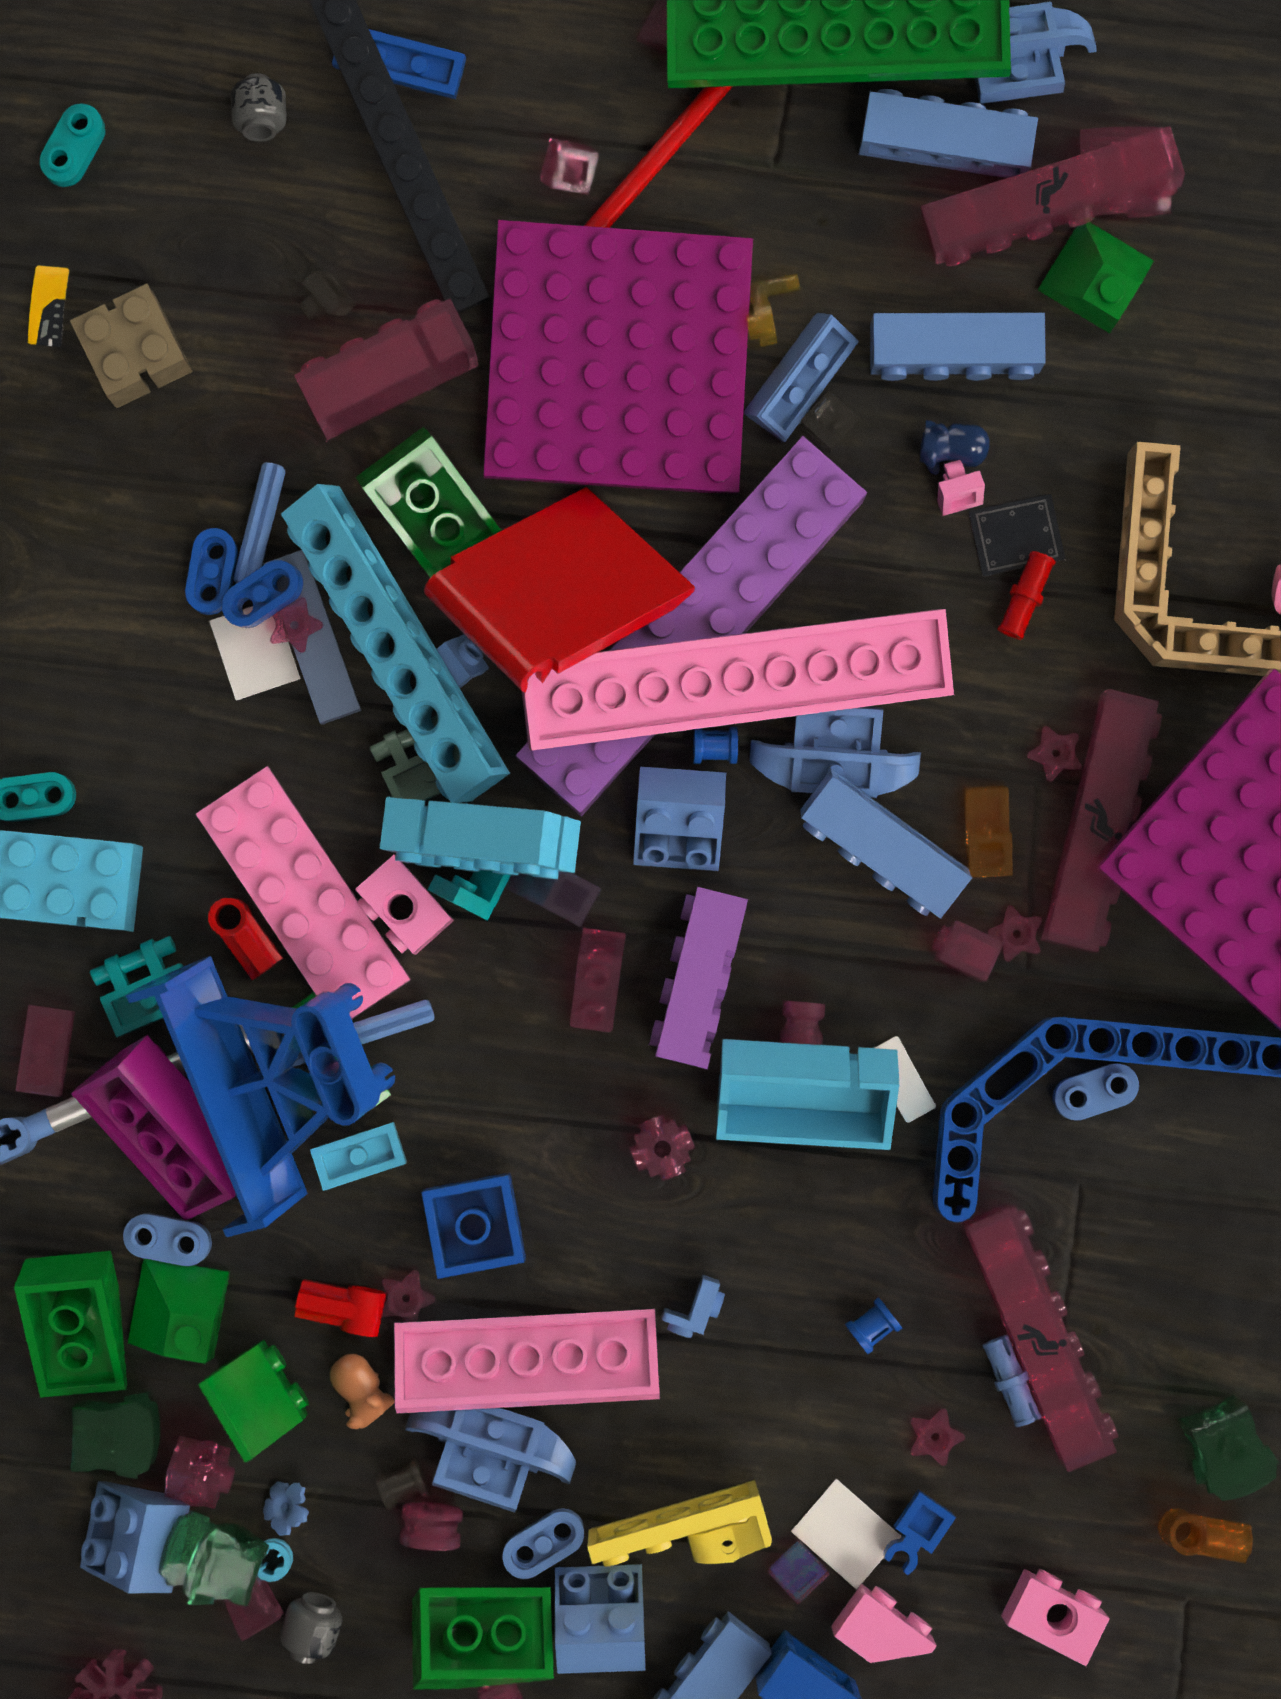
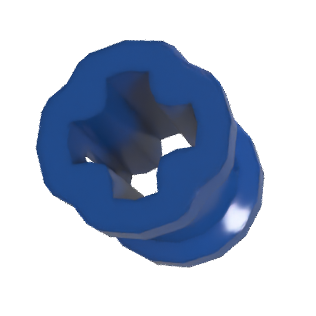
M730 727L729 730L694 729V764H701L702 760H728L730 764L737 763V727Z
M879 1297L874 1300V1306L856 1321L850 1320L845 1324L867 1354L871 1353L873 1346L893 1330L899 1332L903 1329Z

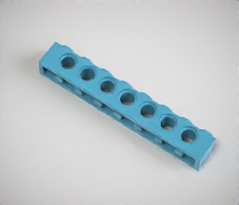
M324 484L314 486L281 513L288 525L287 532L289 537L304 552L309 561L308 568L311 574L322 583L330 597L329 604L332 610L344 620L350 630L352 644L360 653L364 654L372 668L371 674L374 681L381 689L385 690L393 703L395 717L402 725L407 727L415 741L414 748L423 761L429 764L436 776V785L440 793L449 799L451 803L473 801L509 775V770L340 486ZM329 530L330 542L327 546L326 533ZM349 565L352 570L350 581H348L346 575ZM370 601L373 605L371 617H369L367 610ZM391 636L395 644L394 651L392 654L389 650V640ZM412 672L416 677V686L414 690L411 688L410 685V676ZM433 709L436 710L438 715L436 726L433 725L431 720ZM455 745L460 753L458 763L453 758V748Z

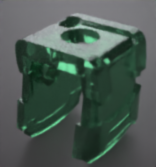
M147 1392L124 1396L123 1402L109 1404L101 1400H82L72 1408L73 1447L70 1471L84 1472L99 1468L116 1471V1475L137 1479V1475L148 1471L151 1463L156 1461L161 1436L160 1413L157 1402L151 1401Z
M1232 1395L1217 1405L1194 1415H1186L1178 1419L1184 1435L1193 1447L1195 1459H1192V1466L1196 1484H1205L1207 1493H1214L1222 1501L1231 1500L1251 1494L1277 1477L1276 1465L1280 1464L1268 1444L1263 1445L1255 1433V1424L1250 1410L1236 1396Z
M193 1510L189 1514L179 1516L165 1542L159 1565V1574L166 1579L165 1583L167 1586L183 1585V1593L188 1596V1605L213 1604L215 1599H228L236 1605L248 1606L252 1597L251 1592L262 1561L266 1557L269 1545L238 1524H215L209 1521L210 1517Z

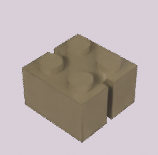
M148 284L113 299L116 308L109 310L103 304L70 320L107 398L116 408L151 392L147 383L140 376L145 371L148 372L158 388L193 372L157 297Z

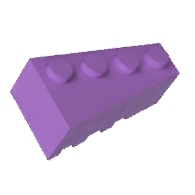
M697 887L695 896L686 894L680 919L688 921L685 937L676 936L670 961L676 962L678 965L674 980L665 978L659 1003L666 1004L667 1009L664 1021L655 1020L649 1045L657 1047L655 1056L708 1069L711 1056L709 1050L716 1035L721 1012L720 1006L727 990L731 972L730 966L736 952L748 899Z

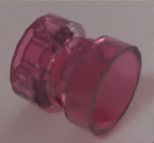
M783 1001L782 1014L787 1018V1023H785V1027L780 1031L779 1043L822 1045L823 1034L819 1030L818 1021H821L825 1016V1004Z

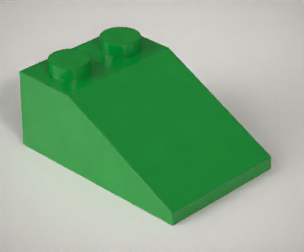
M424 426L355 477L430 578L438 571L450 566L452 556L501 531Z
M111 1251L25 1259L14 1290L40 1398L126 1390L127 1376L120 1293Z
M264 1339L218 1367L198 1384L245 1463L282 1437L308 1415L305 1407L309 1405L304 1391L297 1382L292 1385L290 1384L283 1372V1369L286 1368L283 1356L275 1345L268 1347Z
M420 1588L412 1598L413 1689H461L552 1680L554 1672L550 1588Z

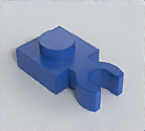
M918 1489L894 1524L895 1529L903 1535L900 1539L892 1540L886 1545L883 1552L885 1560L889 1562L896 1552L905 1551L908 1554V1559L904 1563L902 1570L909 1575L918 1564V1550L922 1547L932 1554L956 1519V1516Z

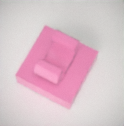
M961 460L944 464L946 474H943L944 481L938 484L937 498L942 516L983 505L985 484L980 471L966 474Z

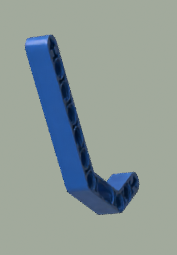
M1067 1017L1045 1018L1003 1051L942 1104L939 1119L933 1205L941 1216L953 1222H963L973 1215L977 1206L984 1124L1065 1057L1281 1077V1038ZM1053 1024L1060 1025L1065 1031L1066 1037L1062 1046L1057 1049L1050 1047L1045 1037L1047 1029ZM1097 1028L1105 1031L1108 1036L1107 1047L1100 1053L1092 1050L1089 1045V1036ZM1140 1032L1145 1033L1151 1041L1149 1052L1142 1057L1138 1056L1132 1049L1133 1038ZM1184 1036L1191 1040L1194 1048L1191 1057L1185 1061L1181 1060L1175 1051L1177 1041ZM1227 1040L1234 1044L1236 1048V1057L1228 1065L1221 1061L1218 1053L1222 1043ZM1269 1045H1273L1279 1053L1278 1063L1271 1069L1267 1068L1262 1061L1263 1050ZM1023 1051L1028 1053L1033 1062L1031 1071L1001 1097L991 1099L985 1092L986 1080L1016 1054ZM966 1102L970 1105L973 1116L967 1125L958 1127L954 1124L951 1113L955 1105ZM964 1146L969 1153L968 1163L965 1167L954 1170L948 1163V1154L952 1148ZM947 1174L959 1179L967 1178L966 1185L958 1182L957 1194L965 1198L964 1205H957L955 1212H952L950 1206L944 1204L945 1197H952L954 1194L955 1183L945 1181Z

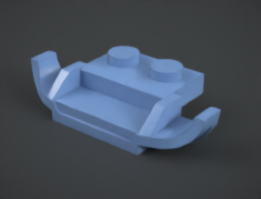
M1051 2L1009 7L1010 77L975 78L979 102L983 104L1063 93L1065 79L1060 57L1064 56L1065 46L1083 45L1088 49V53L1097 52L1092 27L1084 18L1072 11L1053 8Z
M867 706L798 715L795 718L793 743L785 742V745H773L760 742L759 740H751L749 761L770 780L790 789L792 792L813 793L832 769L869 797L877 798L878 795L889 793L905 786L918 776L921 752L895 754L880 749L883 708Z
M502 1408L410 1413L405 1430L410 1432H422L436 1436L438 1441L446 1443L432 1483L433 1486L512 1512H516L528 1471L537 1473L539 1470L570 1484L576 1465V1460L571 1451L557 1434L544 1425V1422Z

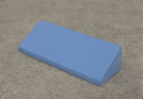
M816 313L747 406L744 414L780 441L786 442L859 341L831 314Z

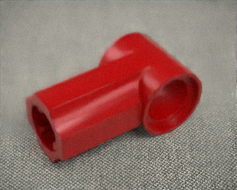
M222 898L211 906L208 913V922L211 928L220 935L252 980H255L284 959L255 920L244 901L237 898ZM229 904L236 906L241 913L239 925L232 930L222 926L219 920L220 911Z
M303 1279L296 1301L295 1317L340 1326V1330L355 1335L377 1337L387 1293L364 1286L349 1285L346 1288Z

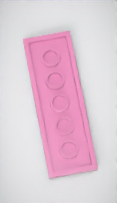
M268 766L196 813L316 995L322 992L333 993L345 983L355 984L361 991L352 996V999L363 995V1003L358 1009L349 1013L351 1019H353L411 980L372 920L356 903L358 899Z
M655 1309L394 1323L396 1413L660 1399Z

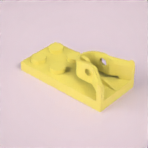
M755 1480L589 1529L587 1547L592 1564L603 1561V1565L608 1567L627 1561L629 1559L628 1553L645 1549L647 1554L661 1552L672 1546V1540L687 1536L693 1559L696 1563L718 1564L732 1563L741 1557L767 1548L771 1545L772 1539ZM726 1540L732 1541V1544L729 1546H725L722 1543Z

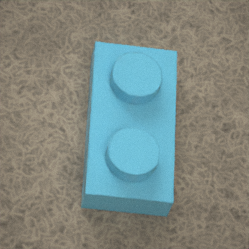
M394 1122L310 1149L323 1191L407 1163Z

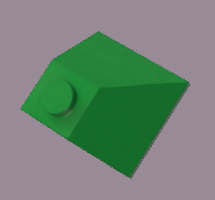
M1081 218L1038 288V291L1110 334L1143 282L1154 260L1086 219Z
M143 1258L128 1343L164 1357L203 1364L208 1363L215 1356L230 1271L197 1265L182 1266Z

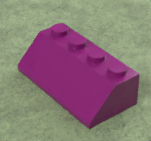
M148 1035L120 1051L71 1093L185 1221L235 1197V1190L189 1079L179 1072L166 1057L162 1048L155 1044Z

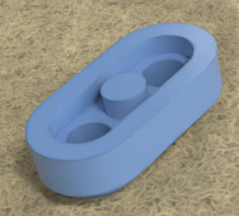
M1118 1063L1107 1064L1060 1081L1053 1091V1105L1056 1111L1064 1118L1083 1120L1132 1102L1138 1093L1139 1081L1137 1075L1130 1067ZM1115 1077H1120L1124 1081V1089L1116 1094L1111 1090L1110 1084ZM1078 1090L1083 1094L1084 1101L1079 1107H1074L1070 1103V1095Z
M144 1213L132 1218L127 1223L123 1233L124 1244L133 1255L182 1266H192L203 1261L208 1256L212 1246L211 1235L202 1224L153 1213ZM141 1228H146L151 1232L152 1239L149 1244H143L139 1241L138 1232ZM184 1236L193 1239L195 1246L192 1252L182 1250L180 1241Z
M565 1508L556 1509L515 1533L508 1539L504 1547L503 1563L505 1568L511 1575L517 1578L528 1579L571 1555L579 1549L584 1539L582 1519L572 1510ZM564 1523L570 1527L571 1533L567 1537L562 1538L556 1535L554 1528L558 1524ZM522 1546H528L533 1550L534 1555L529 1560H522L519 1558L517 1550Z

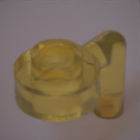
M797 273L757 281L751 284L750 300L753 314L746 315L750 340L758 339L760 347L777 344L772 309L767 297L799 291L800 284Z

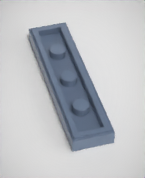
M300 550L275 559L294 565L299 569L303 577V589L300 596L280 610L320 724L323 725L362 711L316 580L308 568L309 561L304 552ZM286 576L278 580L277 587L279 591L285 590L288 586Z

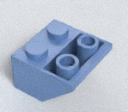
M640 767L633 865L719 871L725 810L726 773Z
M98 1481L96 1494L91 1503V1517L87 1536L81 1550L80 1568L127 1593H172L190 1505L165 1493L107 1481Z
M642 1564L555 1568V1648L557 1674L645 1671Z

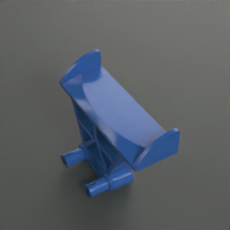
M209 956L165 974L125 995L128 1003L155 996L244 1212L243 1215L223 1228L225 1237L266 1228L306 1196L308 1192L292 1153L328 1118L342 1126L351 1125L374 1108L379 1102L380 1094L391 1088L395 1083V1075L388 1077L386 1080L384 1078L393 1071L389 1065L377 1063L372 1067L370 1066L349 1013L358 1009L363 1003V995L352 999V996L361 991L355 984L345 983L333 993L322 992L297 1009L227 996L213 960ZM239 1025H242V1026H243V1029H244V1031H245V1034H246V1036H247V1039H248V1041H249V1044H250V1046H251V1048H252V1051H253V1053H254V1056H255V1058H256V1061H257V1063H258V1066H259V1068H260V1070H261V1071H259V1072H258V1070H257V1068H256V1065H255L254 1060H253V1058H252V1056H251V1053H250V1051H249V1048H248V1046H247V1043H246V1041H245V1038H244V1036H243V1034H242V1031H241ZM300 1051L310 1074L292 1067ZM265 1087H267L270 1092L276 1110L279 1114L285 1132L288 1136V1142L285 1139V1136L278 1122L272 1104L269 1100Z

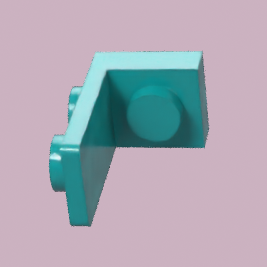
M479 870V872L473 873L469 881L455 875L451 882L435 875L428 890L488 921L511 875Z

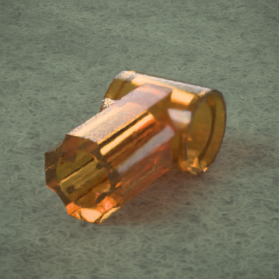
M1181 1508L1165 1512L1158 1524V1532L1161 1539L1168 1546L1183 1555H1202L1240 1563H1246L1247 1558L1251 1555L1253 1537L1250 1524L1192 1514ZM1184 1522H1189L1191 1525L1189 1537L1182 1542H1177L1175 1538L1177 1527Z

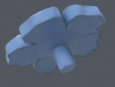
M279 1481L270 1487L271 1499L265 1500L263 1508L264 1519L271 1521V1527L278 1535H290L291 1526L298 1527L301 1523L307 1522L309 1511L299 1506L306 1500L304 1495L305 1487H302L300 1483H293L289 1486V1483Z

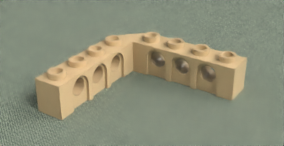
M1137 442L1127 455L1115 622L1153 666L1265 676L1270 669H1276L1281 674V631H1279V626L1255 629L1236 627V622L1211 625L1193 623V618L1167 616L1169 590H1165L1167 560L1172 556V548L1168 547L1170 518L1175 514L1176 505L1171 504L1173 479L1179 470L1180 445Z

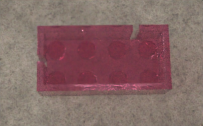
M439 299L430 301L417 310L418 314L415 315V319L409 322L408 320L402 321L400 318L391 320L378 329L379 334L363 340V338L350 340L340 347V353L326 360L324 357H317L301 366L302 371L294 376L327 440L478 366L473 342L451 299L442 303Z

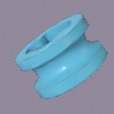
M269 1538L263 1541L252 1556V1569L261 1580L267 1582L282 1579L291 1568L293 1562V1552L290 1545L278 1538ZM270 1549L278 1550L279 1554L277 1557L283 1556L284 1563H279L275 1571L266 1568L268 1562L263 1564L261 1561V1556H266Z

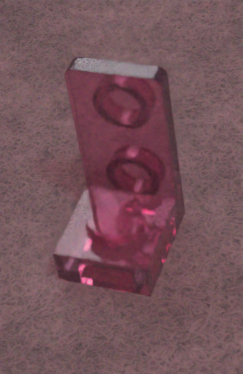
M583 928L570 1019L571 1027L603 1032L612 1031L626 933Z

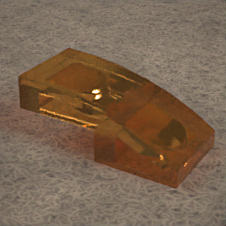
M1007 786L964 787L967 864L971 876H1013L1012 833L1009 831V788Z

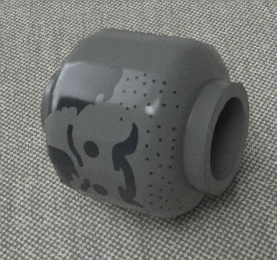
M260 73L250 74L245 79L238 81L231 90V121L235 129L242 133L245 138L252 141L263 142L274 138L286 125V94L283 87L267 75Z
M307 1592L302 1597L291 1601L280 1632V1640L282 1645L290 1651L292 1659L301 1663L311 1664L316 1659H323L333 1653L343 1622L342 1614L336 1608V1602L324 1594Z

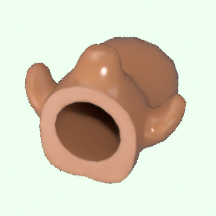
M355 1353L346 1354L334 1363L330 1370V1382L336 1392L349 1403L350 1408L345 1412L350 1417L346 1424L347 1427L363 1429L395 1403L393 1396L383 1393L378 1388L380 1383L379 1374L373 1371L364 1357Z

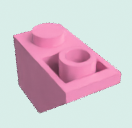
M861 1584L831 1626L834 1637L869 1663L929 1654L937 1646L932 1635L929 1634L932 1627L913 1612L906 1617L895 1609L894 1606L897 1601L878 1586H875L871 1591Z

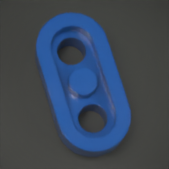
M210 528L204 530L196 537L192 548L185 594L188 603L196 611L205 615H214L222 611L223 597L233 585L238 548L234 539L222 529ZM214 546H222L224 548L222 557L219 559L210 558V550ZM208 587L216 588L217 592L215 598L211 601H205L202 597L203 591Z
M282 560L268 562L232 586L225 593L222 600V611L225 618L231 624L242 628L258 626L300 596L303 589L302 574L297 567ZM286 576L288 586L285 590L279 591L277 587L278 580ZM247 600H251L253 602V610L245 615L242 610L243 604Z

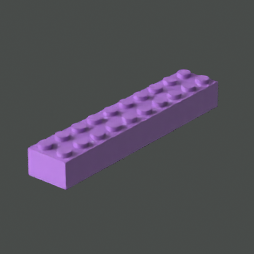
M802 436L680 572L695 586V591L673 611L620 639L611 650L747 633L859 508L867 492ZM654 735L539 750H529L527 742L516 754V758L582 817Z

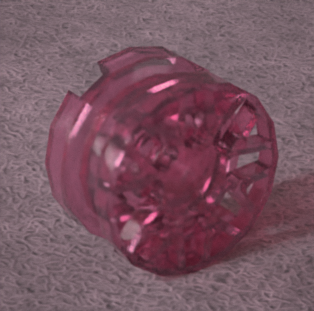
M429 1502L403 1505L401 1518L405 1520V1528L400 1531V1544L410 1548L433 1551L454 1550L460 1547L461 1534L457 1532V1525L463 1518V1510L461 1508Z

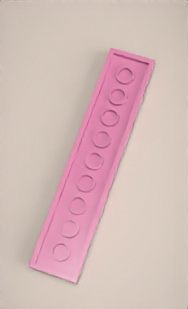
M946 609L601 651L559 674L552 669L543 683L536 678L535 673L532 674L528 679L527 691L525 693L522 691L529 750L954 695Z

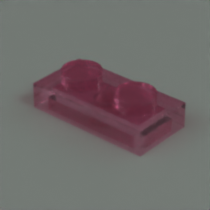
M35 1005L28 1006L15 1091L62 1097L75 1011Z

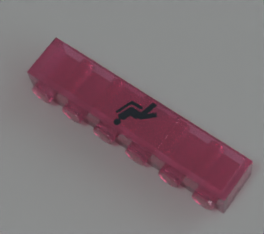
M1168 126L921 206V216L936 265L946 262L947 266H955L968 261L971 258L970 254L987 249L988 253L999 252L1012 245L1011 241L1028 236L1029 240L1040 239L1051 234L1054 227L1069 223L1070 227L1084 225L1095 218L1094 214L1107 210H1110L1112 214L1121 213L1133 208L1136 205L1135 201L1151 196L1154 201L1168 198L1178 192L1177 188L1182 187L1185 172L1171 127Z
M1112 689L1106 690L1100 696L1041 937L1043 942L1086 953H1098L1099 946L1105 947L1108 942L1111 922L1106 921L1109 905L1117 903L1121 889L1096 867L1127 833L1130 821L1135 822L1138 818L1142 797L1136 796L1140 779L1146 780L1152 762V756L1146 754L1150 738L1156 739L1162 721V714L1156 713L1159 701Z
M1008 1203L962 1222L1022 1371L1026 1370L1029 1377L1027 1383L1061 1465L1070 1472L1116 1453L1117 1451L1112 1439L1118 1437L1116 1428L1108 1412L1101 1415L1095 1400L1101 1397V1392L1091 1372L1085 1374L1078 1358L1084 1356L1083 1348L1074 1331L1068 1333L1061 1317L1068 1315L1059 1292L1054 1291L1051 1293L1045 1276L1050 1275L1051 1272L1042 1251L1034 1252L1028 1236L1034 1234L1026 1212L1024 1210L1017 1212L1016 1207Z

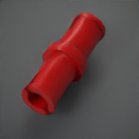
M1037 551L1030 552L1018 585H1013L1009 592L1012 599L1001 624L998 626L997 630L1011 638L1023 640L1035 607H1040L1044 597L1041 593L1056 563L1052 557Z

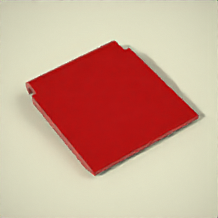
M585 487L452 556L451 565L435 573L426 583L424 592L525 693L528 688V679L532 674L535 673L536 678L543 683L552 669L559 674L673 611L695 591V586L593 492Z

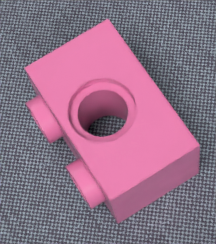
M393 855L355 889L362 896L356 903L372 921L380 917L387 924L390 930L385 935L401 953L409 949L412 954H417L447 928L454 919L403 862L395 861L396 855ZM399 896H408L413 902V912L404 920L395 919L391 913V904Z
M1024 1569L1001 1615L1006 1625L1087 1666L1110 1619L1103 1609L1100 1608L1102 1601L1081 1589H1078L1075 1595L1061 1588L1062 1580L1047 1571L1039 1569L1037 1574H1034ZM1053 1605H1066L1067 1613L1064 1619L1055 1623L1047 1621V1612Z

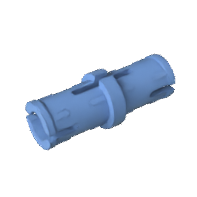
M1003 1335L982 1344L997 1379L994 1382L997 1391L1002 1392L1015 1427H1021L1040 1419L1041 1414L1027 1384L1029 1380L1027 1371H1022L1009 1336Z

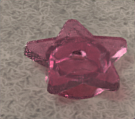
M300 598L294 605L283 608L273 615L276 628L270 637V642L272 644L290 642L300 653L306 651L308 636L321 630L323 623L308 615L306 599ZM292 622L298 623L297 629L291 628Z
M1045 726L1042 729L1041 745L1028 752L1027 757L1043 765L1048 781H1053L1063 769L1080 770L1082 765L1075 755V746L1079 735L1077 733L1064 736L1058 735L1048 726ZM1054 749L1060 752L1058 757L1052 755Z
M1008 906L1004 922L989 929L988 935L1002 943L1003 955L1006 961H1011L1021 951L1038 954L1041 949L1035 937L1042 918L1039 916L1024 918L1013 906ZM1015 930L1020 931L1021 935L1019 938L1013 936Z
M416 1270L412 1271L402 1281L384 1279L382 1281L388 1295V1300L383 1309V1317L400 1316L406 1322H417L420 1309L434 1303L436 1300L432 1294L421 1289L419 1273ZM408 1294L410 1301L404 1302L402 1300L403 1295Z
M940 1409L930 1420L921 1418L911 1419V1424L918 1436L911 1449V1455L929 1454L940 1465L945 1466L949 1451L954 1445L965 1439L964 1434L949 1426L947 1410ZM933 1433L939 1434L937 1441L931 1439Z

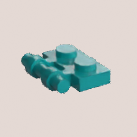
M170 936L156 942L150 939L141 943L140 949L120 958L117 954L104 960V965L90 970L91 977L96 986L110 980L114 986L115 991L100 997V1000L116 1037H122L163 1019L155 996L128 1003L125 995L144 984L183 967L182 963H178L166 969L163 964V957L177 951ZM147 964L151 976L130 984L126 973Z

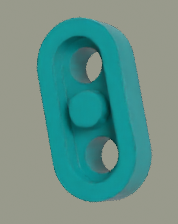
M75 104L69 107L63 113L40 156V166L45 176L54 185L69 187L79 182L103 141L106 132L105 123L94 107L87 104ZM78 120H88V124L84 129L77 130L74 128ZM61 155L68 157L66 164L63 166L54 165L57 157Z
M47 772L0 779V819L4 821L17 822L60 816L67 813L73 807L76 800V789L70 779L59 773ZM58 787L61 790V798L59 801L51 803L48 793L52 788ZM11 793H16L19 797V802L14 808H8L6 805V798Z

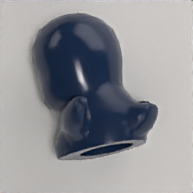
M926 420L919 462L925 463L929 472L934 475L939 474L940 462L942 461L953 462L961 460L963 467H976L986 459L990 439L987 432L977 425L953 423L946 427L942 423L936 424L931 420Z

